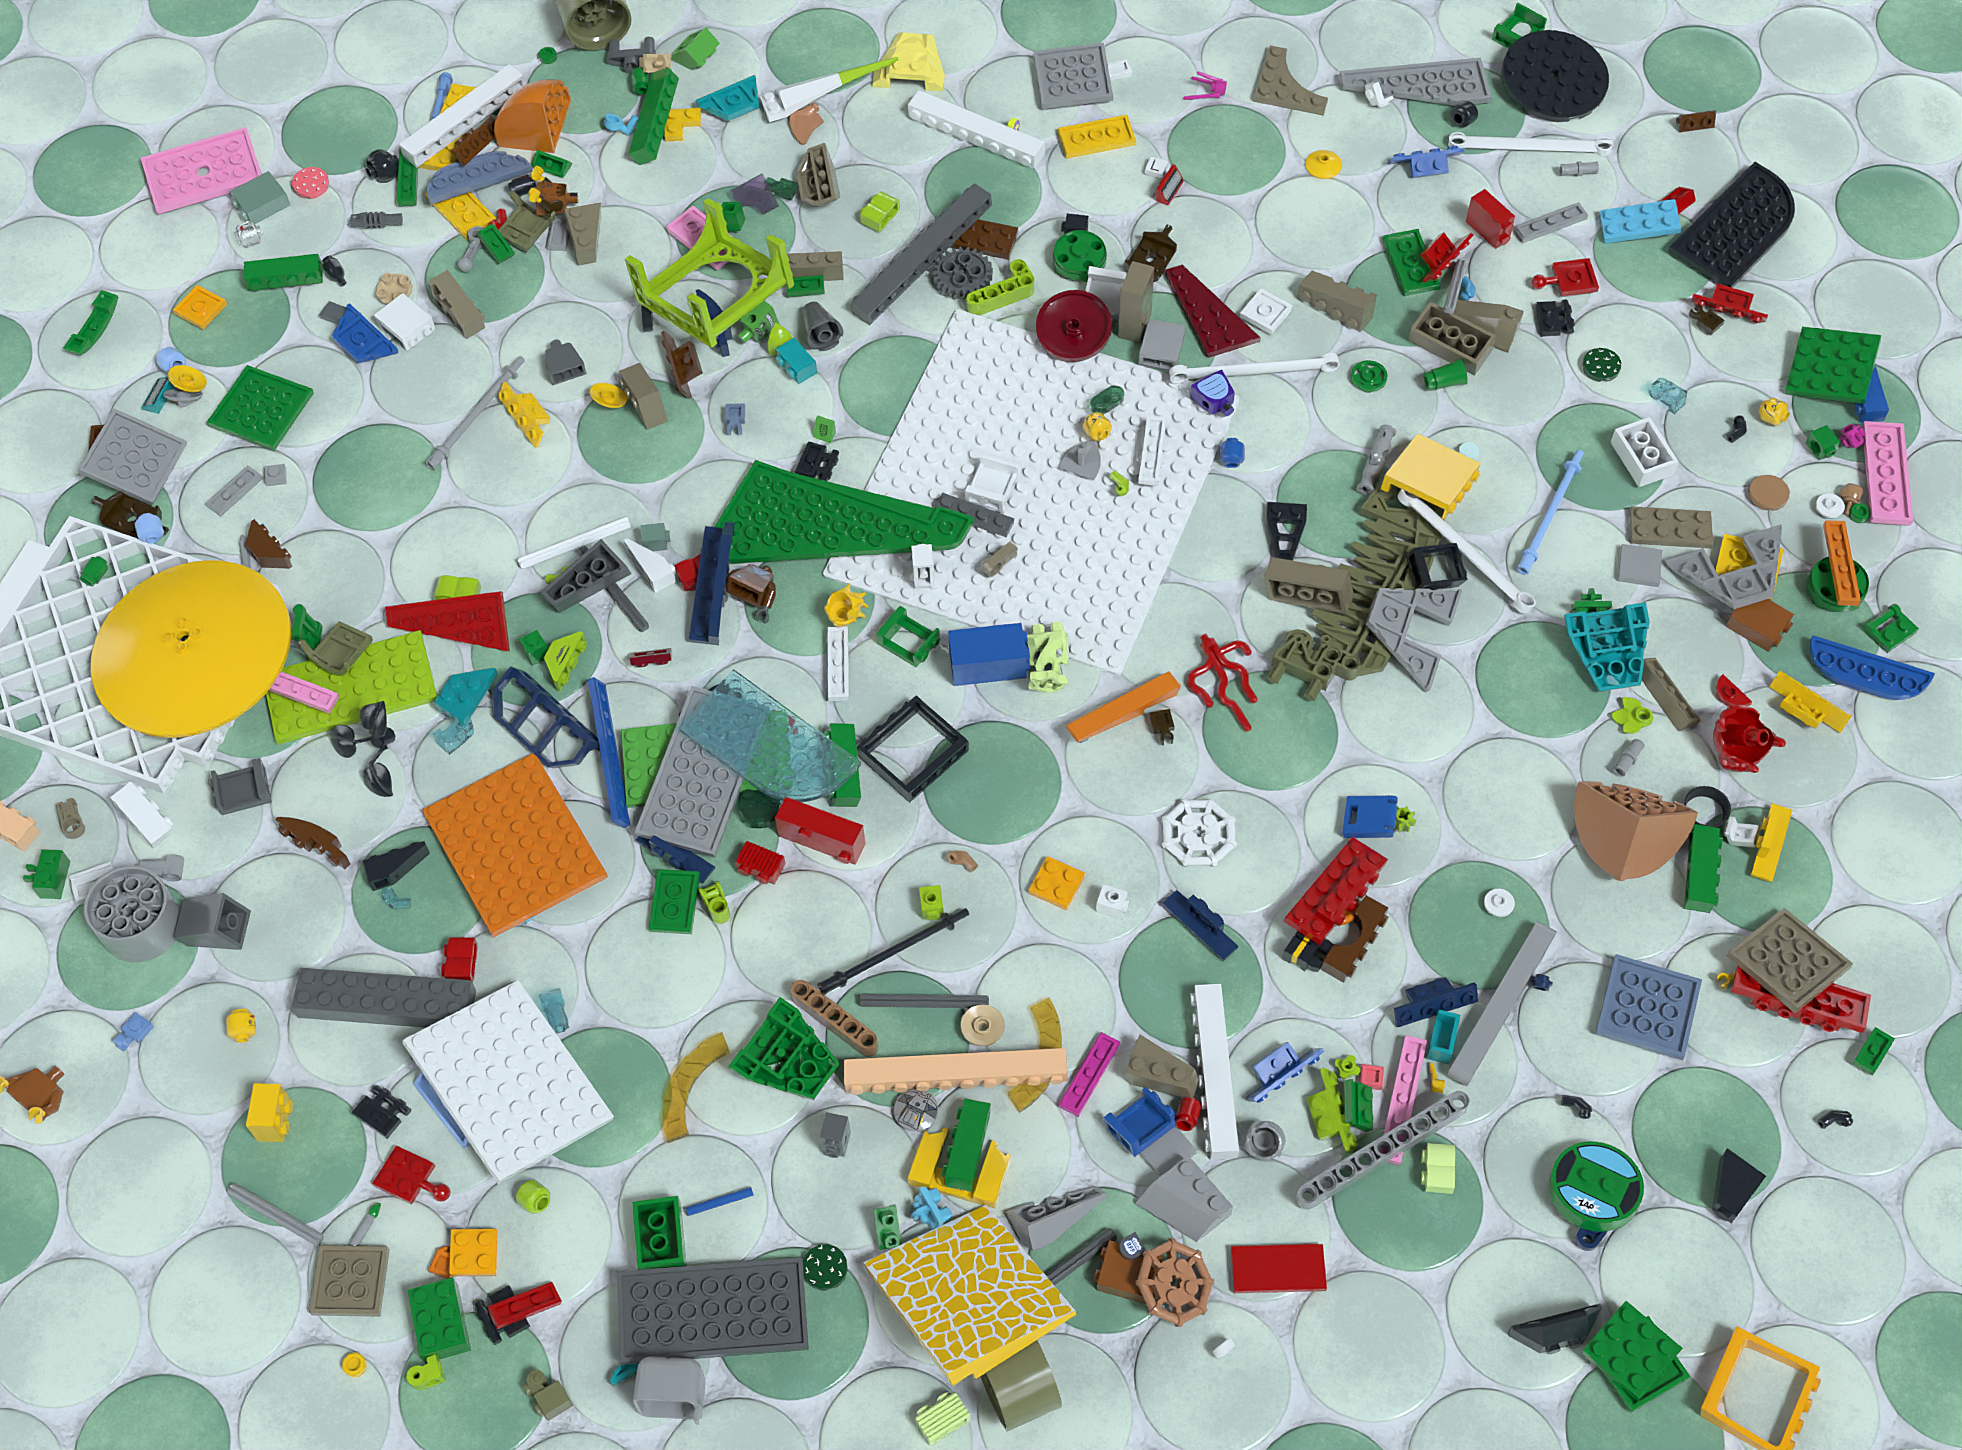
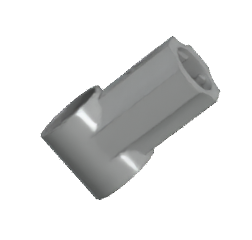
M171 854L165 856V859H142L139 862V866L150 869L164 880L176 882L182 879L184 858Z

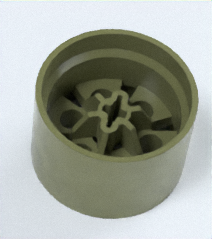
M555 0L569 40L577 47L586 50L605 49L609 47L611 39L620 41L629 31L631 13L626 0Z
M1038 1340L980 1376L991 1404L1006 1432L1062 1407L1058 1387Z

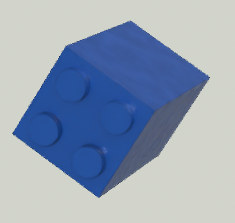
M1022 623L948 631L954 686L1027 678V670H1030L1029 647L1027 648V631L1022 630Z

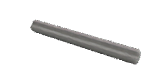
M1461 259L1456 261L1444 306V312L1450 315L1454 313L1466 267V261Z
M233 1183L228 1189V1194L313 1245L318 1246L322 1242L324 1236L320 1232L236 1183Z

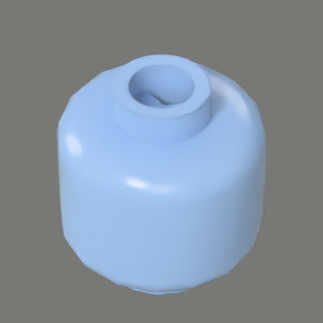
M172 347L162 349L157 355V364L166 373L174 366L186 364L185 357Z
M146 513L141 515L135 522L138 538L142 542L153 544L163 537L164 530L158 516Z

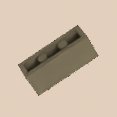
M842 251L787 254L793 277L823 275L824 281L844 280Z

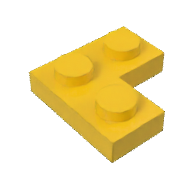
M701 108L670 109L665 126V141H684V127L701 126Z

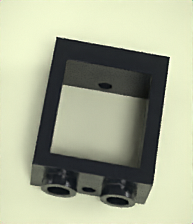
M1457 543L1417 547L1406 555L1415 589L1437 590L1459 587L1468 580L1467 571L1461 559L1462 554ZM1445 555L1452 579L1431 582L1425 558Z

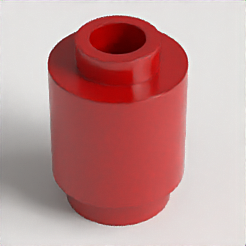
M1186 1097L1180 1100L1175 1115V1122L1177 1128L1182 1131H1191L1197 1124L1202 1106L1195 1098Z

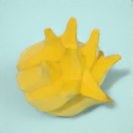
M850 583L843 589L833 592L824 607L828 619L835 626L844 627L856 622L858 617L866 618L861 612V607L868 608V605L862 599L866 592L856 593L850 591Z

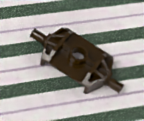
M1166 224L1162 232H1143L1142 240L1130 259L1125 260L1127 272L1132 261L1153 266V282L1160 279L1177 251V244L1168 236L1173 229L1171 225ZM1153 258L1155 261L1148 262L1147 259Z
M122 491L105 500L98 496H94L92 499L93 504L101 506L99 520L102 525L137 539L139 538L135 522L141 515L150 513L158 516L160 520L162 519V511L158 505L154 508L127 496ZM137 517L136 520L128 522L129 518ZM162 525L164 530L163 535H166L169 531V528Z

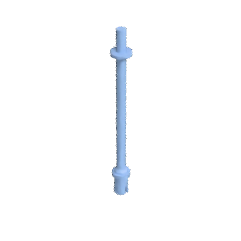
M1576 450L1572 461L1565 462L1564 468L1566 473L1529 549H1525L1522 553V559L1517 567V571L1520 574L1527 575L1533 562L1537 561L1538 554L1536 551L1573 475L1581 472L1582 468L1579 462L1584 454L1582 450Z

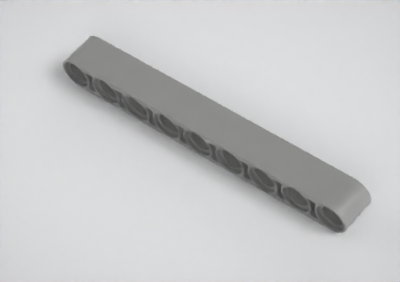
M1539 921L1535 923L1447 1074L1448 1076L1468 1086L1557 933L1556 930Z
M1455 1091L1306 1182L1298 1190V1205L1306 1210L1314 1208L1387 1163L1392 1158L1463 1116L1470 1103L1469 1096L1463 1091ZM1460 1100L1464 1106L1456 1107L1453 1101ZM1440 1111L1445 1115V1118L1438 1119L1434 1113ZM1423 1123L1427 1129L1420 1131L1416 1128L1415 1124ZM1403 1134L1407 1137L1408 1141L1400 1142L1396 1136ZM1380 1146H1385L1388 1148L1389 1152L1387 1154H1382L1378 1151L1377 1148ZM1362 1157L1367 1158L1370 1164L1364 1166L1358 1160ZM1347 1169L1352 1175L1350 1177H1343L1339 1171ZM1329 1181L1333 1187L1324 1189L1320 1183ZM1307 1192L1313 1195V1199L1306 1201L1301 1195Z

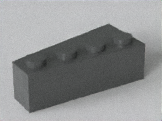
M600 539L545 587L541 593L560 613L632 573L624 562Z

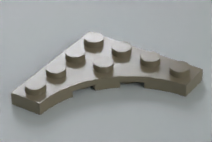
M1270 45L1254 96V102L1324 116L1328 97L1317 95L1301 86L1288 69L1286 62L1287 48Z

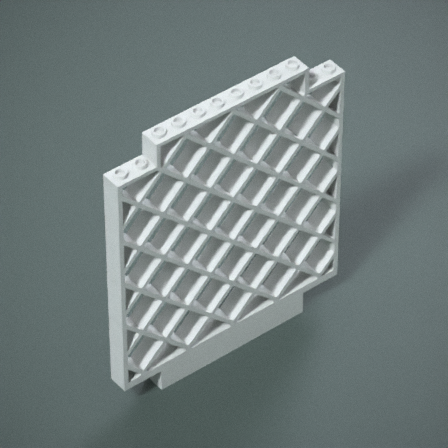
M71 516L68 517L49 547L28 540L0 582V664L27 655L31 668L7 677H3L0 667V695L5 708L0 710V736L163 794L172 785L173 778L177 771L182 768L184 760L207 767L208 763L213 760L218 746L224 742L227 731L234 725L235 719L219 728L182 739L178 737L172 738L173 742L145 753L139 738L146 736V734L136 732L128 727L100 737L95 722L109 718L112 715L109 714L102 704L90 708L86 694L95 691L92 677L81 680L78 666L91 662L94 645L72 652L69 642L70 638L95 629L98 633L106 617L114 608L111 607L98 612L94 599L122 590L125 596L129 592L128 587L141 583L161 571L180 564L203 560L155 544L142 542L137 538ZM96 539L106 542L108 549L80 558L77 546ZM70 549L74 561L59 566ZM139 553L148 555L149 564L124 573L122 572L119 560ZM100 556L107 561V565L113 563L116 576L102 580L95 584L94 587L88 586L81 581L83 588L58 597L54 596L51 585L78 575L80 577V572L91 557ZM273 584L274 587L278 590V592L280 593V595H281V597H282L283 595H282V593H281V591H280L278 585ZM45 588L48 600L33 605ZM88 602L91 615L63 624L61 611ZM50 615L54 616L56 628L29 637L26 624ZM19 627L22 640L7 645ZM62 642L66 655L38 665L35 651ZM71 669L75 683L47 693L43 679ZM36 682L40 696L12 706L8 692ZM80 697L84 711L58 721L55 720L52 707ZM45 710L49 724L26 733L19 730L17 720ZM89 725L93 740L72 748L63 746L61 735ZM133 740L137 756L115 764L107 761L106 750ZM202 747L199 753L192 751L194 749ZM98 754L99 759L93 757V755ZM168 760L158 778H152L149 766ZM142 769L144 774L138 773L136 771Z

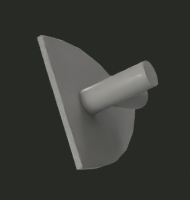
M1088 440L1074 446L1065 454L1058 468L1095 480L1101 465V456L1095 441Z

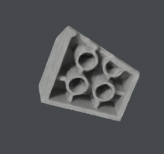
M1189 1155L1155 1180L1135 1203L1136 1206L1141 1209L1144 1208L1152 1213L1154 1217L1167 1222L1175 1230L1196 1243L1231 1216L1233 1209L1231 1203Z

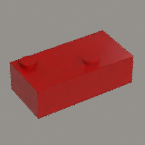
M785 797L775 817L779 837L838 858L840 862L845 864L851 863L856 865L866 844L862 824Z

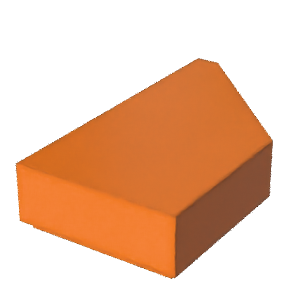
M450 1245L437 1250L428 1269L429 1273L446 1279L451 1278L449 1275Z

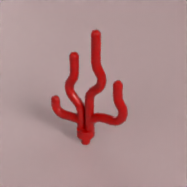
M1203 634L1200 637L1202 641L1200 647L1206 655V662L1189 673L1187 685L1193 693L1202 698L1208 708L1213 707L1214 703L1209 694L1195 683L1196 677L1206 673L1213 667L1220 678L1217 690L1219 700L1222 704L1231 708L1243 729L1249 732L1252 727L1241 708L1234 700L1226 696L1228 677L1223 667L1235 670L1240 674V684L1251 703H1256L1258 698L1249 685V674L1246 668L1239 663L1229 661L1224 655L1237 648L1241 649L1246 656H1250L1252 651L1246 642L1240 640L1232 641L1219 647L1214 638H1209L1207 634Z

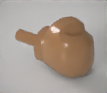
M1848 483L1844 488H1840L1839 495L1844 497V504L1847 505L1844 513L1847 516L1850 514L1851 507L1859 502L1863 493V489L1857 484Z

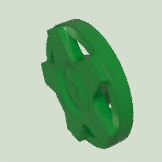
M1371 360L1357 363L1351 373L1352 383L1366 393L1383 388L1388 377L1385 367Z

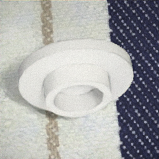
M1823 494L1816 501L1817 511L1827 518L1839 517L1845 508L1843 500L1835 494Z
M1493 889L1485 896L1484 906L1491 915L1505 917L1513 911L1515 901L1508 891Z

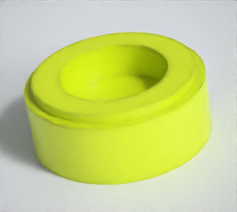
M1012 117L1008 121L1007 127L1019 131L1020 120Z

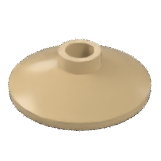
M989 1005L971 1007L965 1012L961 1020L963 1036L968 1042L976 1046L994 1044L1001 1038L1005 1028L1002 1014L996 1008ZM985 1026L987 1029L980 1031L979 1027Z

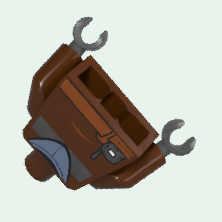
M748 564L743 568L732 570L726 578L724 590L725 603L728 600L726 594L728 592L759 608L763 606V609L757 612V619L759 621L761 615H766L764 622L768 623V610L772 608L776 597V584L773 582L774 575L772 574V569L769 566L760 568L753 564Z

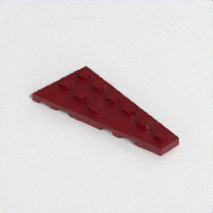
M1183 264L1165 270V275L1207 358L1260 342L1261 337Z

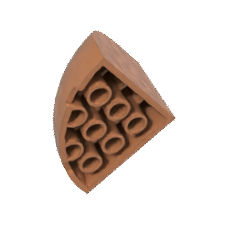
M1579 781L1574 801L1576 828L1586 852L1599 867L1613 875L1612 877L1618 881L1646 876L1666 864L1687 839L1698 812L1676 801L1673 803L1663 801V796L1649 791L1614 783L1612 787L1602 786V782Z

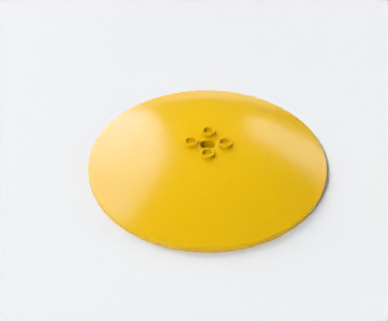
M204 560L180 564L161 571L144 580L128 592L115 605L103 622L95 639L91 656V677L95 692L109 714L124 726L142 734L155 737L177 738L198 735L219 728L253 707L268 692L278 678L287 659L291 642V621L288 609L274 585L263 575L244 565L220 560ZM189 635L185 641H180L183 636Z

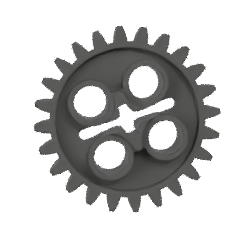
M959 247V251L952 248V253L946 250L945 256L940 254V260H935L932 272L934 284H937L938 290L942 289V294L949 292V297L956 295V299H958L960 296H963V299L966 300V296L969 293L989 286L990 281H992L993 268L991 267V262L988 261V256L983 257V252L977 254V249L971 252L969 247L966 250Z

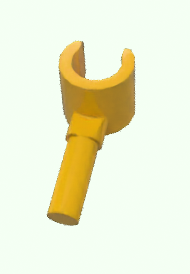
M1735 972L1732 974L1720 973L1717 976L1716 981L1720 979L1726 980V983L1721 985L1722 989L1728 987L1730 981L1734 979Z
M1430 1063L1429 1068L1432 1076L1431 1091L1443 1093L1445 1080L1437 1079L1434 1063Z

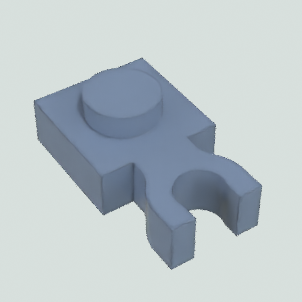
M745 403L726 404L725 422L728 424V435H731L732 429L735 428L738 429V435H742L741 424H745Z

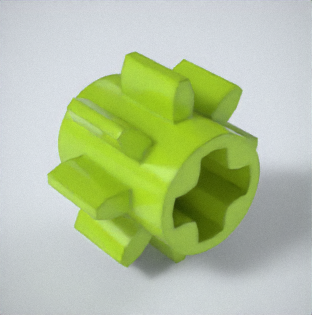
M1397 806L1395 829H1397L1398 833L1405 830L1409 832L1410 826H1415L1416 820L1413 819L1415 812H1411L1408 806L1405 808Z

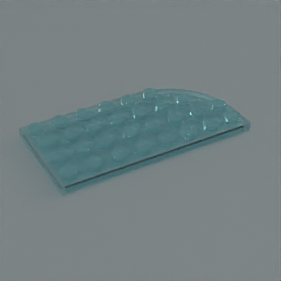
M734 669L679 727L681 733L759 791L781 801H784L785 797L799 802L823 798L839 789L861 766V761Z

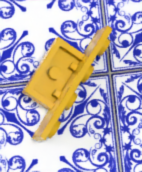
M503 382L498 398L535 448L539 447L544 435L539 425L548 424L551 418L532 393L515 394L509 384Z
M1781 670L1769 686L1786 697L1780 704L1781 708L1788 714L1800 719L1806 726L1814 729L1823 721L1841 733L1852 717Z
M1771 804L1768 817H1764L1760 829L1764 830L1763 834L1758 836L1755 845L1758 851L1751 876L1769 882L1773 881L1792 809Z

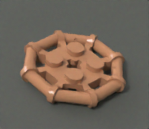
M1168 1238L1167 1242L1151 1250L1144 1251V1258L1138 1280L1135 1281V1284L1139 1287L1149 1309L1148 1313L1151 1316L1155 1315L1173 1323L1176 1327H1182L1185 1322L1199 1315H1205L1214 1279L1211 1278L1202 1259V1252L1199 1249H1192L1177 1242L1175 1238ZM1176 1252L1188 1256L1186 1260L1176 1258ZM1166 1253L1167 1259L1160 1263L1157 1257ZM1194 1263L1202 1279L1196 1278L1191 1267ZM1152 1266L1154 1268L1153 1271H1155L1154 1276L1151 1277V1279H1148L1149 1271ZM1172 1276L1178 1281L1177 1288L1170 1284L1173 1281ZM1148 1286H1151L1155 1294L1156 1300H1154L1153 1295ZM1198 1286H1202L1199 1300H1197L1194 1296L1198 1292ZM1188 1303L1192 1309L1182 1313L1180 1306ZM1162 1304L1170 1305L1169 1307L1172 1308V1312L1161 1308Z

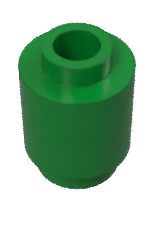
M641 67L635 68L631 74L633 91L640 95L646 94L649 84L648 72H643Z
M100 556L91 557L80 572V580L86 585L94 587L108 570L107 561Z

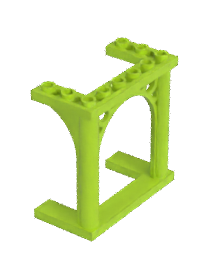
M707 198L703 201L706 213L705 225L698 241L688 253L648 282L641 261L631 255L624 260L638 303L713 348L717 344L716 337L783 286L788 289L793 287L794 281L789 264L790 260L786 252V244L781 238H777L772 234L766 238L770 258H768L750 245L742 243L738 238L730 236L727 232V224L723 217L722 206L718 202ZM723 250L726 252V254L720 256L719 252ZM729 261L741 264L753 276L752 285L748 292L712 321L706 301L694 293L687 297L692 316L659 297V295L696 268L712 262ZM761 275L767 276V278L760 279L758 277Z

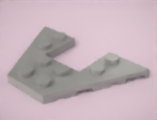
M1782 525L1742 536V542L1755 565L1718 576L1707 553L1702 548L1666 559L1665 566L1733 609L1772 598L1775 589Z
M1380 588L1376 592L1366 625L1420 686L1428 692L1432 687L1441 655L1405 637L1414 610L1449 626L1453 621L1462 590H1404V588L1392 590Z

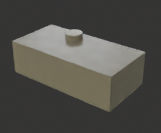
M1134 261L1130 265L1120 290L1118 338L1136 343L1141 342L1152 312L1153 266Z
M1429 302L1411 327L1409 342L1450 363L1460 358L1464 363L1466 371L1473 375H1476L1490 355L1496 341L1495 334L1454 313L1451 315L1445 313L1444 308L1432 302Z
M1272 557L1264 575L1269 598L1273 601L1346 614L1354 596L1348 570Z

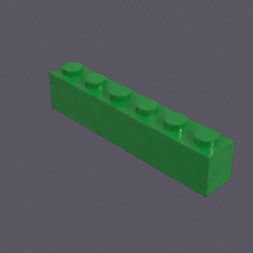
M669 67L651 74L628 153L639 165L656 160L679 81L677 75Z

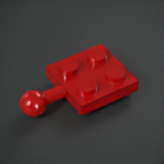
M1590 258L1554 262L1552 264L1554 276L1544 277L1541 274H1537L1531 280L1532 287L1538 290L1544 288L1545 285L1557 283L1561 297L1598 292L1599 289Z
M397 1145L372 1183L375 1188L411 1205L421 1189L432 1193L433 1198L439 1202L446 1201L451 1194L450 1188L446 1184L435 1185L427 1181L436 1167L433 1162Z

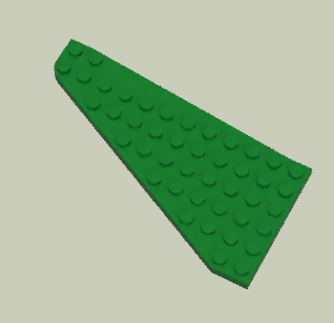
M755 460L715 527L723 528L725 522L735 523V535L732 536L729 554V564L908 553L912 552L911 546L919 544H932V551L951 550L964 542L975 521L974 517L938 506L933 508L792 473Z

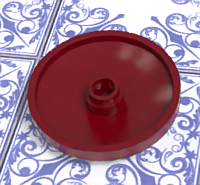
M1068 290L1052 296L1043 304L1036 318L1037 338L1043 349L1054 358L1067 362L1084 361L1097 355L1108 343L1112 332L1111 315L1105 303L1096 295L1082 290Z

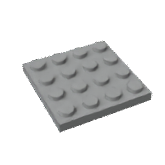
M1104 43L1034 51L1042 109L1113 101Z
M114 408L79 467L78 473L153 506L184 451L187 441Z

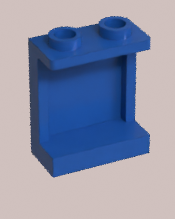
M1147 1087L1142 1089L1143 1097L1115 1117L1110 1112L1103 1117L1107 1130L1134 1157L1176 1126L1174 1110L1168 1104L1164 1105L1159 1095L1155 1091L1151 1092Z

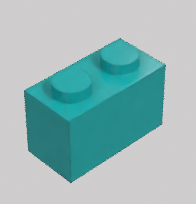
M795 337L776 348V361L778 365L784 367L788 376L798 384L817 374L816 361Z

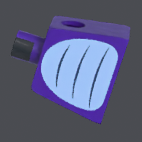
M1222 369L1191 385L1190 397L1210 415L1222 411L1225 416H1229L1234 412L1232 404L1234 403L1235 392Z

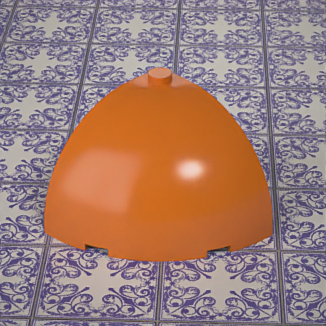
M555 79L538 80L526 84L515 91L503 104L495 121L494 138L497 139L498 147L554 153L571 103V96L568 88L564 86V82Z

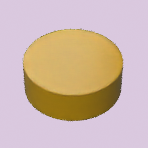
M350 1353L344 1358L342 1369L347 1376L357 1378L366 1371L367 1361L360 1353Z

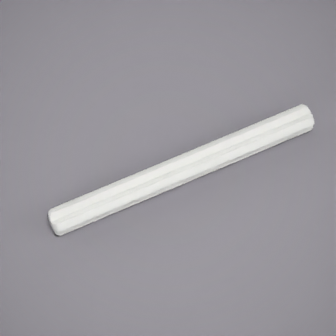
M627 517L618 519L518 558V563L521 569L628 529L631 527Z

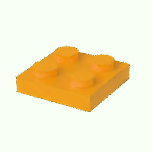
M196 285L173 309V312L180 318L204 330L228 304L225 299Z
M1047 856L1029 888V894L1067 911L1085 878V872Z
M451 1229L450 1277L496 1276L498 1229Z

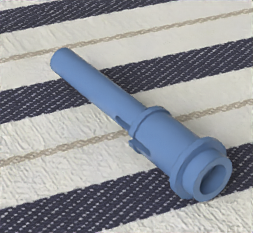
M443 72L439 75L438 95L431 120L439 116L444 97L448 95L449 86L453 82L452 75L448 72Z

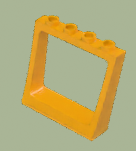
M1736 1326L1701 1407V1417L1757 1450H1793L1796 1443L1792 1440L1794 1433L1800 1434L1804 1424L1801 1416L1803 1412L1808 1413L1813 1400L1809 1399L1812 1391L1817 1392L1821 1379L1817 1378L1820 1367ZM1744 1348L1753 1349L1808 1375L1779 1446L1770 1444L1718 1411Z

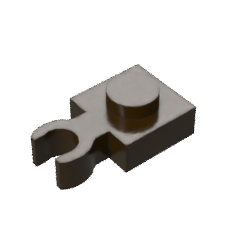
M1698 304L1694 308L1696 312L1692 309L1689 312L1691 318L1698 320L1696 325L1710 335L1716 332L1725 321L1711 310L1705 312Z
M1170 709L1150 712L1149 717L1154 734L1160 733V744L1164 745V738H1169L1171 744H1173L1174 736L1170 731H1174L1175 726Z

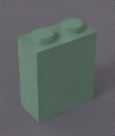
M269 171L230 191L233 197L231 199L235 209H240L239 212L245 221L248 219L252 226L291 205L286 192Z

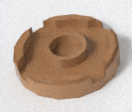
M1761 475L1751 483L1749 497L1753 504L1760 509H1773L1772 511L1784 507L1789 499L1790 491L1788 485L1779 477Z

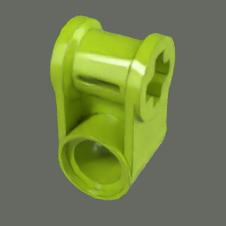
M716 881L714 885L707 888H699L702 901L707 907L712 920L717 924L727 922L730 918V911L719 881ZM718 909H724L721 912H716Z

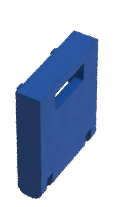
M1394 795L1347 796L1342 831L1344 838L1394 837L1392 829H1395L1398 797ZM1352 810L1357 812L1356 824H1351Z

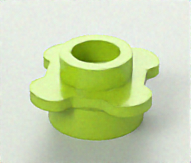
M1348 1055L1345 1059H1337L1335 1061V1066L1338 1068L1339 1076L1342 1079L1351 1078L1360 1073V1068L1356 1065V1058L1353 1055Z

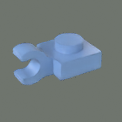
M135 1012L121 1027L123 1033L119 1034L113 1042L117 1044V1048L125 1051L133 1040L139 1043L154 1026Z

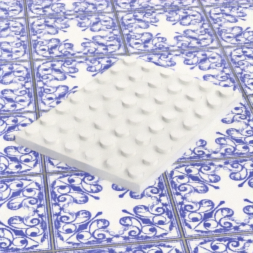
M519 980L403 1040V1045L498 1185L611 1122L614 1118Z

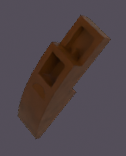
M277 817L275 819L279 826L277 830L284 837H291L293 839L292 842L299 849L304 848L310 852L314 848L320 855L323 853L327 855V859L335 867L339 865L344 870L351 864L346 854L339 850L342 845L337 836L328 830L301 819L290 817Z

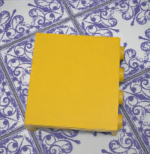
M1417 433L1385 474L1381 490L1388 492L1395 485L1445 509L1442 519L1445 520L1449 513H1454L1457 503L1460 504L1462 502L1465 492L1468 493L1473 482H1477L1481 474L1478 471L1481 463Z

